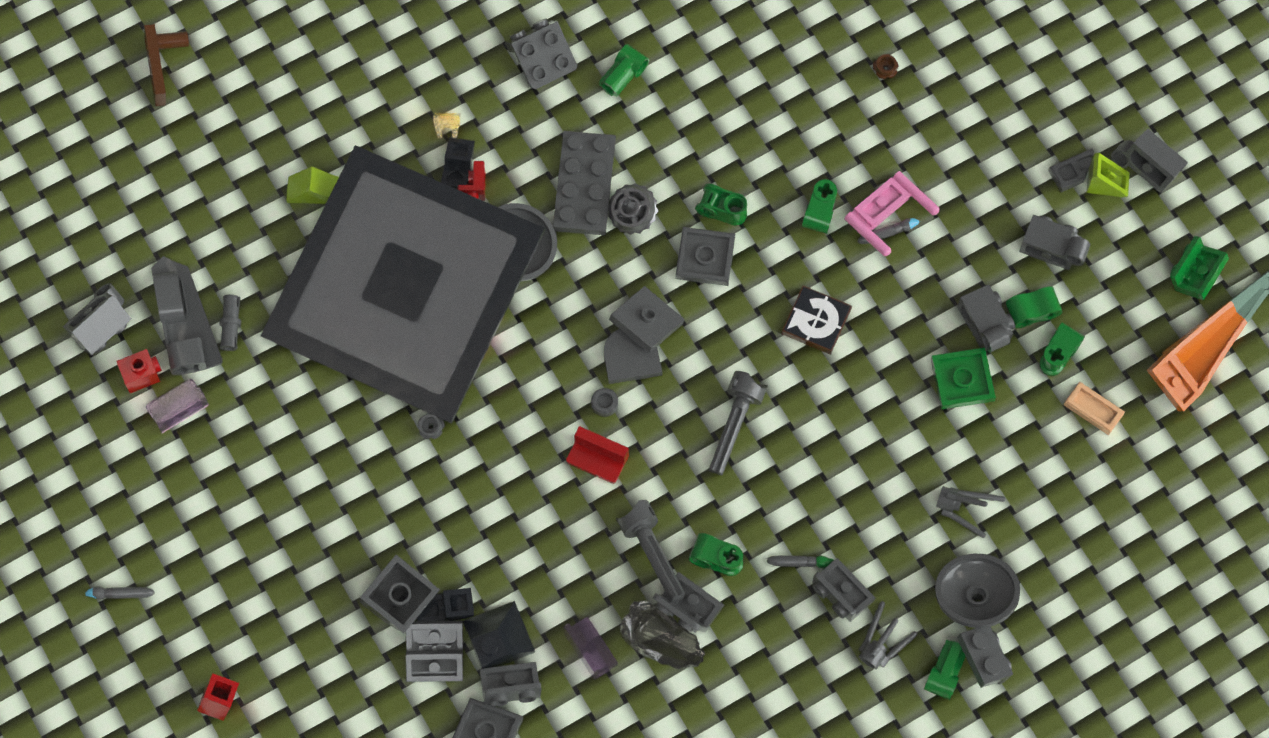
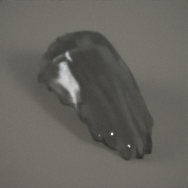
M635 601L630 605L629 613L622 620L620 632L624 641L636 652L662 665H669L675 669L688 666L699 667V664L704 661L703 656L705 652L700 649L697 636L678 624L673 617L666 615L649 601Z

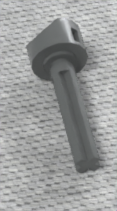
M735 371L727 389V392L735 400L708 470L721 476L725 470L744 417L749 409V404L760 405L768 385L756 384L747 372Z
M639 500L626 516L616 518V521L626 538H638L670 602L680 600L684 597L685 592L652 531V528L658 523V518L649 501Z

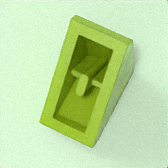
M1095 153L1088 169L1087 193L1128 197L1130 172L1101 153Z
M312 166L288 177L286 201L287 203L326 204L339 177Z

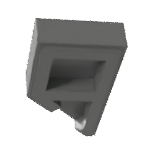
M1093 149L1049 168L1048 171L1060 192L1084 183L1094 154Z

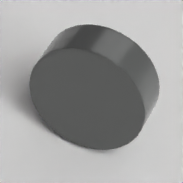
M608 388L597 390L591 398L592 410L601 417L613 415L618 408L616 393Z

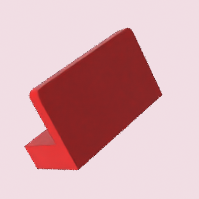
M579 426L574 435L575 443L566 459V463L615 484L629 457V448Z

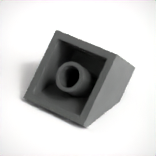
M395 555L360 597V603L382 621L404 634L440 589L398 555Z

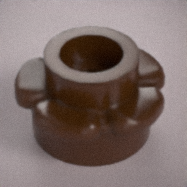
M889 54L881 55L873 63V70L876 71V75L881 79L893 78L898 72V62Z

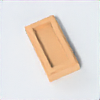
M1081 382L1077 384L1064 402L1065 407L1107 435H1110L1125 411Z

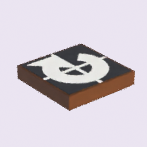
M803 285L783 327L782 335L831 355L852 310V305Z

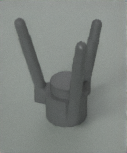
M943 486L936 507L943 509L941 515L950 517L973 533L985 538L986 534L953 513V510L959 511L962 502L986 507L988 503L978 499L1004 502L1006 499L1004 496L964 491Z
M883 601L879 603L865 640L858 649L861 652L859 659L875 670L879 666L884 668L892 657L917 636L916 631L912 632L890 652L885 654L887 648L883 644L898 623V619L894 618L878 641L873 640L870 643L885 606Z

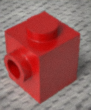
M147 349L116 361L130 394L161 382L157 374L162 371L156 356L151 357Z
M212 673L197 711L224 721L231 708L239 683Z

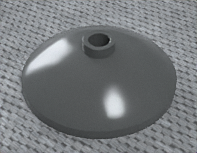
M520 203L499 206L498 208L546 229L521 281L537 278L549 268L556 255L557 237L553 225L542 212L532 206Z
M974 553L957 557L943 567L936 580L935 594L939 607L951 620L967 627L984 628L1003 622L1015 611L1020 599V583L1013 569L1001 559L987 554ZM979 599L981 600V602H975L973 600Z

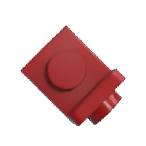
M474 161V170L468 173L469 185L457 186V190L482 201H485L486 171L484 161Z

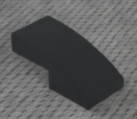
M449 138L444 157L445 165L441 183L457 189L458 185L469 184L468 173L472 167L475 141Z
M471 588L443 590L442 594H436L416 618V621H456L474 616Z

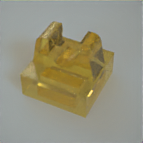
M435 113L433 115V126H435L437 137L443 138V129L449 128L452 130V138H457L461 124V113Z

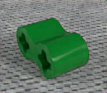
M1052 286L1044 287L1031 293L1019 294L1006 301V306L1014 321L1015 328H1023L1037 322L1052 320L1063 313Z

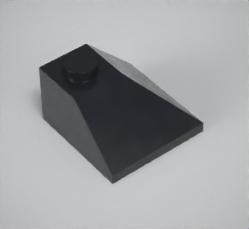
M515 601L463 621L481 669L500 667L535 653Z

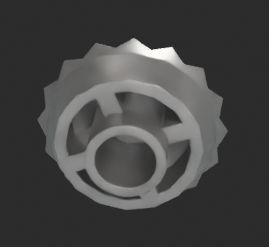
M636 183L632 185L625 184L610 197L608 217L612 220L613 226L617 227L620 232H627L630 235L633 233L641 234L643 230L650 228L651 223L656 221L655 215L658 212L656 207L657 200L653 197V192L647 190L646 186H639Z

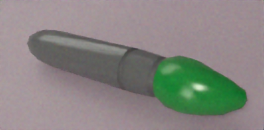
M778 555L771 556L766 561L773 566H816L818 568H826L834 559L821 555L817 557Z

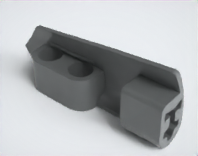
M163 256L151 269L171 373L174 375H185L221 365L223 360L188 266Z

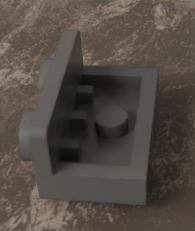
M838 558L821 573L817 572L813 577L812 583L814 584L813 589L823 599L827 597L833 604L834 612L842 619L846 617L849 622H852L875 601V597Z
M991 626L975 628L957 636L980 688L994 683L1002 684L1013 675L1011 663L1004 656L999 645V638L992 631Z
M536 662L480 669L484 705L503 706L510 701L517 700L521 703H528L541 697V683L538 678Z

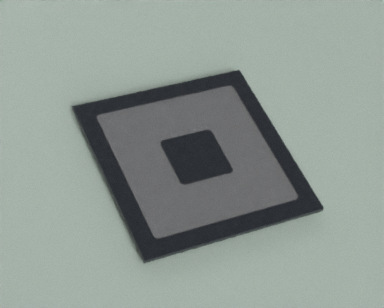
M355 145L268 319L261 337L452 424L546 229Z

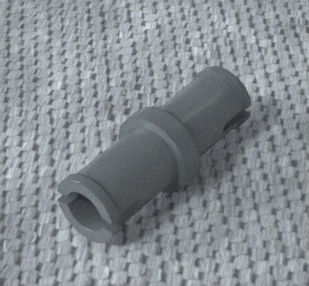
M229 294L223 296V317L220 319L219 325L222 327L220 349L224 351H235L238 349V328L241 327V320L239 319L241 298L237 295Z

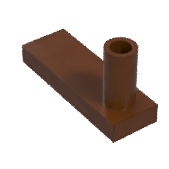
M155 24L144 25V39L155 107L165 106L166 91L159 50L189 47L188 33L183 31L156 34Z

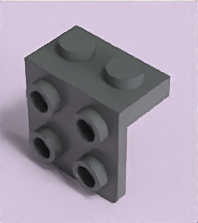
M547 18L534 23V29L528 32L522 29L511 34V40L505 42L508 51L515 53L525 77L533 89H538L577 68V63L558 21H548Z
M678 572L676 577L685 592L684 597L670 602L665 591L662 595L655 593L653 599L657 601L655 607L668 616H678L680 618L678 623L690 632H706L724 607V604Z

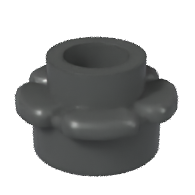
M427 413L418 421L420 435L425 439L440 437L444 428V421L435 415ZM430 424L434 425L432 429L429 428Z

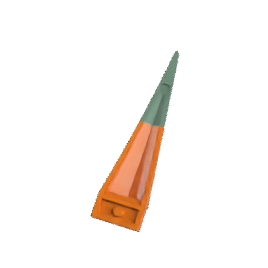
M1269 270L1163 351V355L1147 369V372L1178 411H1185L1203 393L1223 358L1269 294Z

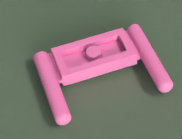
M899 171L893 178L891 177L856 206L852 212H849L844 220L883 256H888L891 253V248L872 231L907 202L911 196L931 215H937L940 209Z

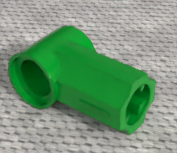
M626 44L617 54L615 63L599 80V85L607 94L617 97L633 77L638 78L644 72L649 63V58L629 44Z
M946 640L938 657L935 667L933 666L924 690L949 701L959 680L958 674L966 657L958 642Z

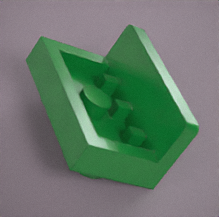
M1194 236L1191 243L1186 245L1183 256L1178 264H1175L1171 270L1170 278L1175 291L1204 300L1229 260L1228 254L1204 246L1201 237Z

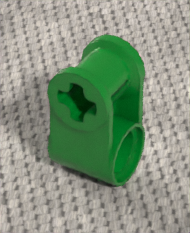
M823 179L815 184L803 219V228L825 234L828 233L833 215L832 210L837 196V187L832 181ZM822 193H827V197H821Z
M714 184L704 185V194L701 202L697 203L695 207L697 213L734 226L745 222L747 219V200L743 195ZM732 207L741 208L739 212H732L729 209Z
M1062 322L1040 359L1039 367L1041 371L1048 376L1058 375L1071 356H1074L1085 336Z
M699 533L688 558L692 564L701 568L711 569L726 576H735L743 569V552L740 547L719 540L706 533ZM735 557L731 564L726 563V560Z

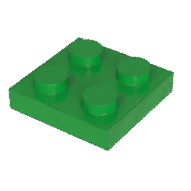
M985 348L932 355L931 363L941 410L995 402L996 396Z

